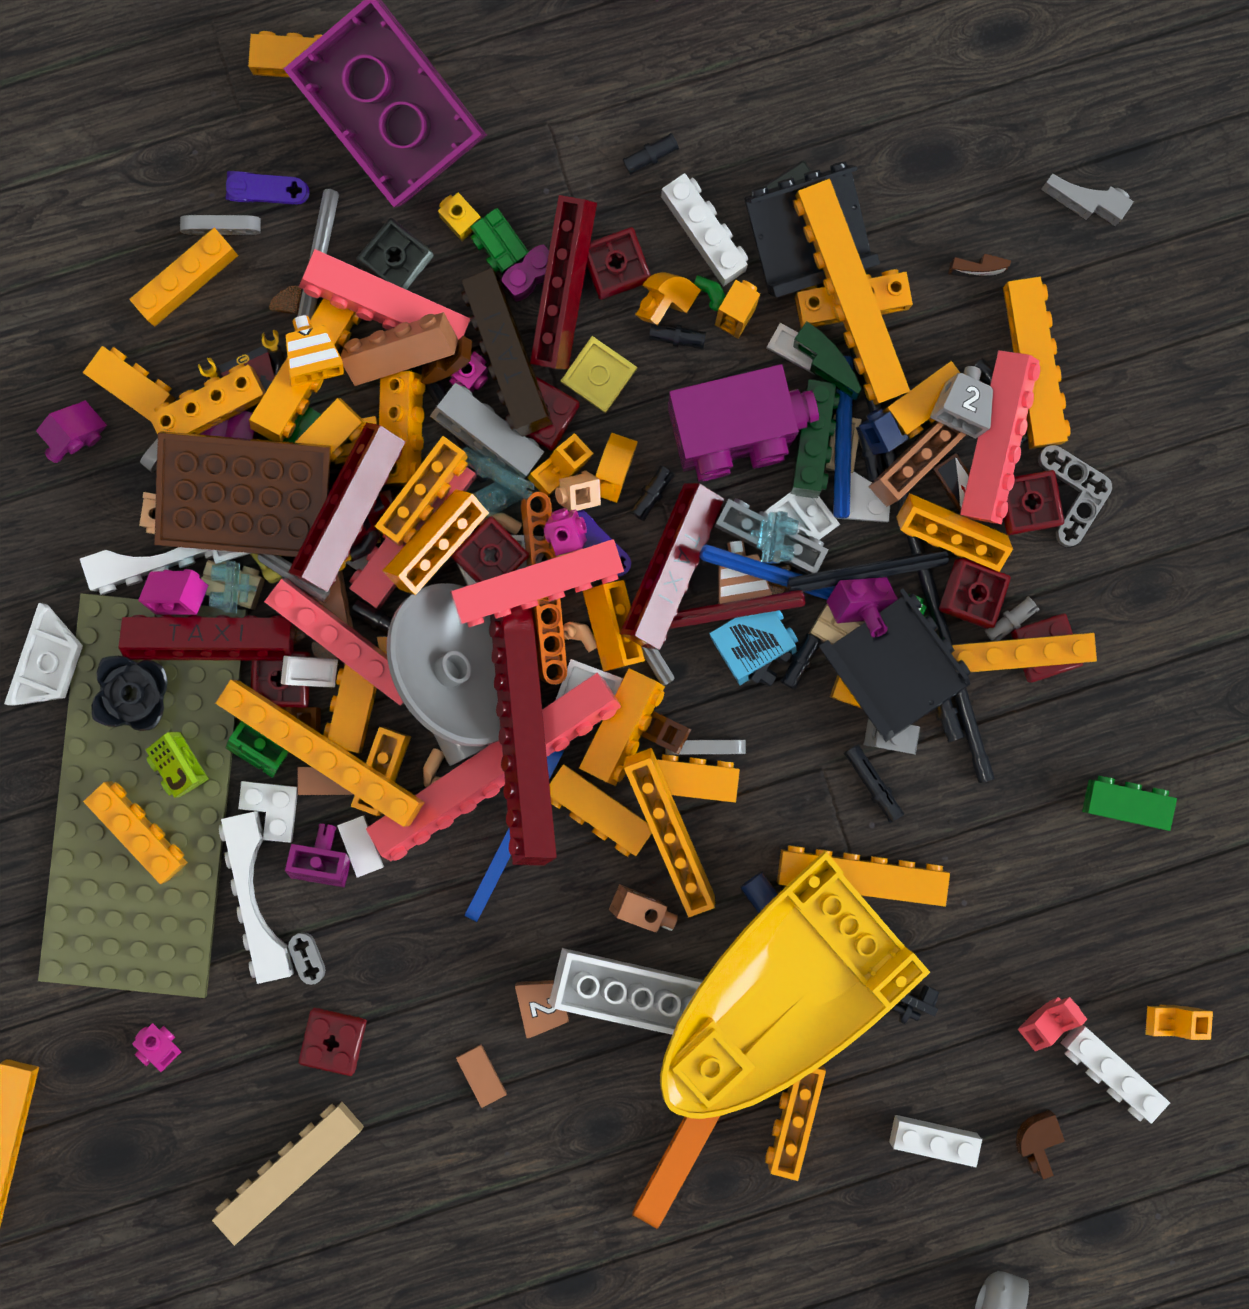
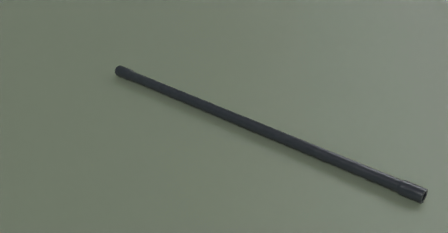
M853 347L850 348L851 356L854 359L857 358ZM861 374L859 378L863 388V385H866L863 374ZM863 388L869 412L871 413L879 408L883 410L882 403L874 405L873 400L869 401ZM894 448L889 452L882 453L887 469L898 458L896 450ZM908 492L897 501L899 511L909 495ZM906 534L912 555L926 552L922 539ZM931 568L918 570L917 573L930 617L938 627L935 632L940 639L946 637L950 644L953 645L944 612L939 610L941 601ZM967 688L954 695L972 754V763L978 783L993 780L995 777L989 757L984 749Z

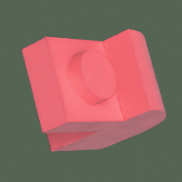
M1057 997L1034 1012L1018 1030L1033 1050L1038 1051L1052 1046L1064 1032L1082 1026L1087 1018L1070 997L1063 1000Z

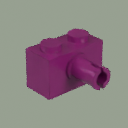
M85 400L50 413L36 432L49 446L45 451L46 457L50 461L58 463L61 462L68 452L74 454L83 446L91 447L102 438L100 434L107 425Z
M887 577L840 580L826 602L836 623L865 621L872 637H879L888 630L879 612L897 601V597Z
M319 824L315 847L291 844L285 872L291 879L345 888L351 861L346 853L331 851L336 831L335 826L328 824L325 827V824Z

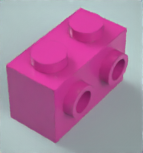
M184 569V571H154L149 573L138 601L156 615H197L209 585L199 578L200 575L190 569Z

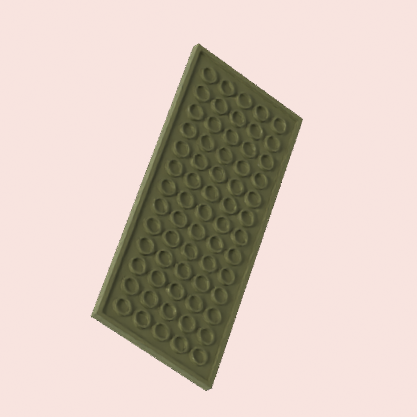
M81 593L76 638L83 647L70 685L38 981L205 998L207 997L223 849L219 825H222L221 819L226 818L233 753L225 747L235 731L237 718L215 703L230 679L241 681L243 660H152L164 667L168 680L167 690L163 699L164 712L158 725L151 730L137 731L129 725L108 727L93 720L91 707L94 697L100 691L96 672L102 658L122 656L118 647L122 617H132L133 615L160 617L162 615L154 614L139 602V599ZM200 606L197 615L212 618L219 615L243 618L248 616V610ZM171 615V616H173V617H188V616H190V615ZM129 687L130 694L127 696L128 699H136L137 688L132 689ZM168 732H181L209 778L203 784L177 798H174L173 795L169 796L161 785L162 776L158 770L155 772L150 767L146 759L149 756L146 749ZM112 781L113 783L117 782L127 792L126 797L132 803H137L145 811V817L152 824L155 823L163 830L166 840L171 845L175 844L184 853L183 858L188 863L168 882L159 884L83 802L103 782Z

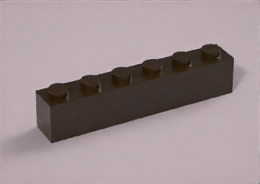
M490 268L462 280L465 290L461 294L466 306H471L474 315L470 316L476 332L480 331L482 340H479V344L485 356L489 355L491 364L488 365V369L493 380H498L500 389L497 390V394L502 405H507L509 414L506 415V419L511 430H516L523 437L552 425L550 414L499 276L493 268Z

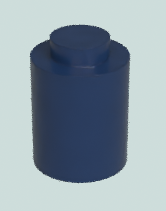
M763 871L750 878L740 887L758 914L778 895V892Z

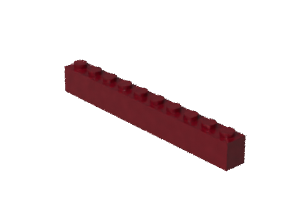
M521 605L510 608L512 614L495 619L494 614H491L489 635L492 637L493 643L491 659L495 665L494 688L497 690L498 698L496 713L500 720L499 742L502 744L503 753L501 768L505 775L503 792L505 799H507L508 812L506 823L510 830L509 853L512 855L513 865L544 866L557 858L533 612L532 607L522 610Z

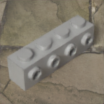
M457 383L451 387L430 415L435 421L517 484L527 476L544 453L536 441L525 436L522 437L516 430L512 431L508 422L495 414L491 406L481 403L473 397L469 389L459 386Z
M735 498L734 501L728 499L715 525L716 528L807 574L818 572L829 550L823 547L824 543L812 536H809L807 539L799 535V530L791 525L784 524V526L773 522L774 517L762 511L758 514L750 510V505Z

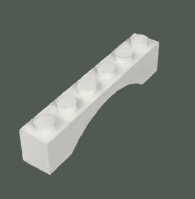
M178 547L167 553L151 557H131L104 550L80 558V562L90 591L100 592V595L116 591V586L125 582L127 586L143 581L142 577L149 575L150 572L169 570L168 568L179 565V568H184L195 564L196 558L205 556L206 559L213 558L211 550L184 547Z
M259 811L221 819L222 825H219V834L221 840L226 841L228 852H225V861L228 869L232 868L234 879L231 880L233 895H238L240 906L237 907V916L239 922L244 923L246 934H243V943L246 951L250 950L252 961L249 962L251 977H256L257 984L290 977L294 974L289 947L266 924L259 911L254 894V864L264 835Z

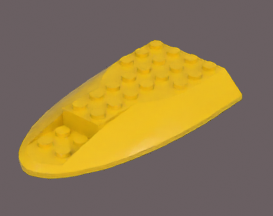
M826 851L821 853L774 897L740 933L700 984L678 1020L665 1052L660 1072V1086L663 1099L667 1107L674 1113L694 1119L721 1116L753 1106L788 1088L848 1047L877 1023L930 973L918 957L902 944L845 878L842 869Z

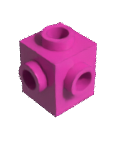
M474 351L471 354V361L452 374L449 382L452 385L457 383L459 386H464L472 393L475 389H481L488 380V370L484 366L487 363L486 360ZM467 365H470L472 371L469 374H464L462 370Z
M563 508L551 513L544 527V535L547 542L552 543L556 556L583 549L587 541L585 533H587L586 523L583 517H579L577 509L568 511L567 508Z
M153 1023L149 1027L141 1029L135 1037L136 1040L132 1043L139 1050L135 1056L146 1066L151 1062L160 1072L181 1051L172 1042L175 1037L164 1026L159 1030Z

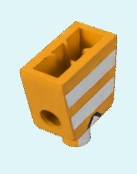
M306 315L294 318L292 322L295 332L285 335L291 387L343 375V361L324 325L312 327L309 316Z

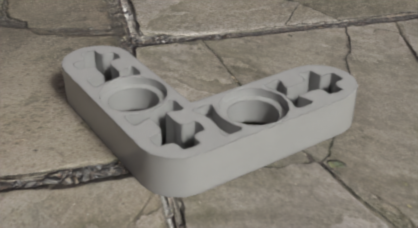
M1049 445L1042 449L1038 455L1040 467L1045 471L1054 470L1056 478L1080 492L1066 513L1064 524L1058 526L1056 530L1058 543L1065 547H1071L1078 544L1086 534L1112 491V483L1107 476L1061 447ZM1055 452L1056 460L1062 463L1065 461L1066 458L1067 460H1069V462L1066 463L1063 466L1062 471L1059 472L1058 469L1061 467V465H1059L1056 462H1053L1049 465L1047 463L1048 458L1045 456V454ZM1076 465L1081 468L1082 477L1079 480L1074 481L1069 478L1068 469L1070 466ZM1090 473L1092 477L1088 480H1090L1093 483H1098L1099 481H1101L1103 483L1102 488L1105 491L1095 494V487L1093 485L1087 483L1085 484V487H1083L1081 484L1087 479ZM1080 503L1090 506L1091 514L1088 518L1083 519L1078 516L1077 507ZM1070 517L1075 522L1084 524L1083 528L1078 525L1074 529L1073 535L1076 536L1075 539L1071 538L1068 541L1064 539L1066 534L1063 530L1070 529L1074 524L1073 521L1069 520Z

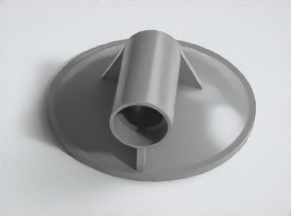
M441 583L422 588L416 595L412 594L406 598L398 607L388 630L387 660L393 683L402 701L413 716L434 734L449 766H452L480 752L489 744L499 741L500 720L496 713L498 698L497 690L494 688L495 665L491 659L493 643L492 637L489 635L490 615L483 617L485 623L468 628L467 622L460 624L450 592L464 586Z

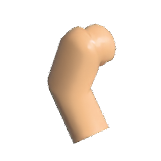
M488 513L479 523L480 526L488 517L493 516L505 530L514 535L519 532L522 526L521 522L505 513Z
M567 622L563 625L564 639L582 641L588 653L597 648L594 634L587 624Z
M435 748L432 749L423 767V784L426 788L441 778L436 776V772L444 758V754Z

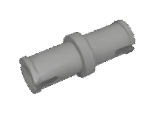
M1028 596L1013 610L1004 612V617L996 622L995 627L986 629L985 633L991 641H1000L1012 630L1021 628L1020 624L1035 612H1038L1039 608Z

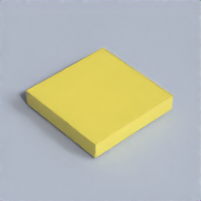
M592 336L561 379V383L604 413H607L637 370V367Z

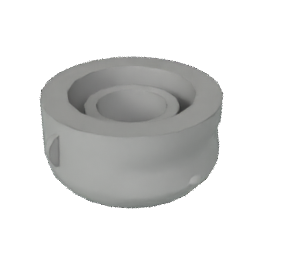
M1004 1271L990 1274L980 1289L975 1309H1026L1029 1295L1028 1280Z

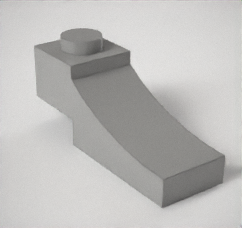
M1053 173L1041 188L1042 191L1085 220L1094 212L1114 226L1123 219L1134 201L1129 199L1128 193L1120 188H1113L1111 186L1107 191L1088 189L1069 183Z

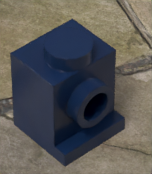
M882 408L867 415L868 420L859 425L873 455L889 452L909 439L907 434H901L898 423L893 418L891 412L884 413Z

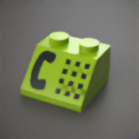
M168 732L146 749L149 755L146 757L147 762L155 772L159 771L163 778L161 785L169 796L173 795L174 798L181 797L209 780L181 732Z

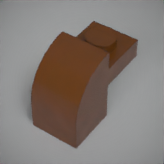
M1047 1110L1029 1117L1022 1123L1017 1132L1016 1147L1022 1157L1031 1154V1156L1027 1157L1033 1173L1037 1172L1043 1180L1054 1176L1044 1149L1065 1142L1056 1115L1051 1110Z

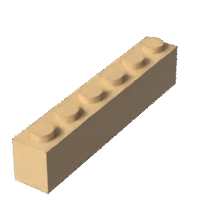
M343 1102L339 1103L336 1107L333 1104L329 1105L320 1114L323 1118L315 1126L312 1122L309 1123L299 1133L302 1137L295 1144L291 1141L288 1142L278 1152L281 1156L274 1163L270 1160L267 1161L257 1171L260 1175L253 1182L247 1179L236 1190L239 1194L232 1201L226 1198L215 1209L218 1214L212 1221L234 1246L361 1132L364 1127L363 1124Z

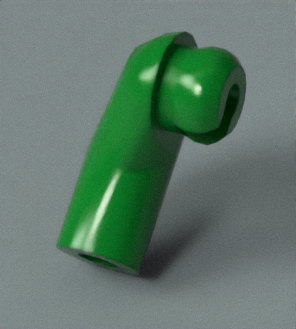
M697 275L694 284L702 292L708 294L711 300L709 307L714 311H718L726 297L721 285L716 281Z

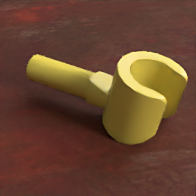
M250 554L260 566L264 578L269 583L273 584L283 579L281 575L262 564L258 560V554Z

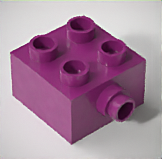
M782 364L669 391L668 411L683 472L696 470L698 482L713 480L731 474L730 468H733L732 460L750 456L753 469L785 461L784 456L789 454L788 447L793 443L799 429L807 428V422L812 423L819 420L818 407L813 391H802V393L798 389L789 391Z

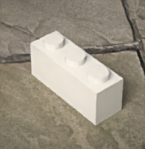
M895 1115L889 1143L896 1150L977 1167L982 1139L975 1132Z

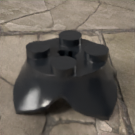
M119 655L102 658L96 672L100 691L94 697L91 705L93 720L108 727L129 725L137 731L154 729L164 712L163 699L168 685L164 667L152 660L135 662ZM129 687L132 689L137 688L136 699H128L127 696L130 694Z

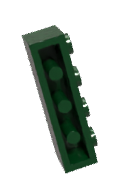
M808 380L805 391L812 390L814 393L819 420L812 423L807 422V428L799 429L790 494L818 498L821 490H826L828 474L824 473L825 463H830L832 447L828 446L829 436H834L836 420L831 418L833 409H838L840 393H835L836 383Z

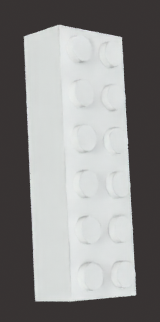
M562 948L549 1004L554 1009L673 1035L678 1020L703 980Z

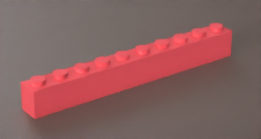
M598 672L542 709L547 757L555 751L558 752L565 749L570 744V741L577 736L589 733L595 724L601 720L611 718L615 715L616 710L621 707L606 681ZM499 741L490 744L416 794L415 796L425 803L410 826L403 827L385 815L367 827L366 830L379 854L390 862L403 858L409 849L415 845L427 842L431 834L439 829L442 830L449 827L455 818L461 814L473 811L477 804L485 798H491L498 794L500 788L505 785V775L501 768L503 757L502 744Z

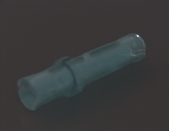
M470 447L463 449L468 457L466 460L467 466L476 470L477 475L490 478L524 499L529 498L533 493L527 487L534 490V483L495 463L494 458L490 456H483Z

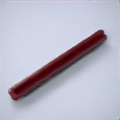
M802 590L680 610L672 620L669 629L802 607L805 605V595Z

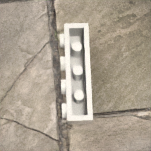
M684 173L662 188L661 197L724 287L746 272L748 256L741 246L736 248L731 241L733 235L725 223L720 225L715 217L717 212L711 202H705L699 193L702 191L694 178L689 180Z
M1084 1025L1072 1029L1060 1042L1067 1049L1065 1055L1076 1065L1082 1062L1089 1068L1085 1073L1096 1083L1099 1084L1103 1081L1110 1088L1106 1092L1119 1103L1122 1099L1130 1105L1128 1111L1140 1122L1145 1118L1152 1124L1170 1104L1166 1098Z

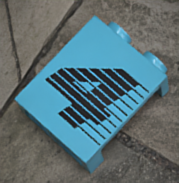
M780 610L737 617L709 633L711 640L739 685L749 681V674L786 652L791 651L792 654L797 652L795 643L798 642V639L790 627L785 629L780 621L784 619Z

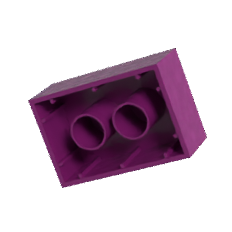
M363 0L283 68L393 207L405 204L487 136L382 0Z

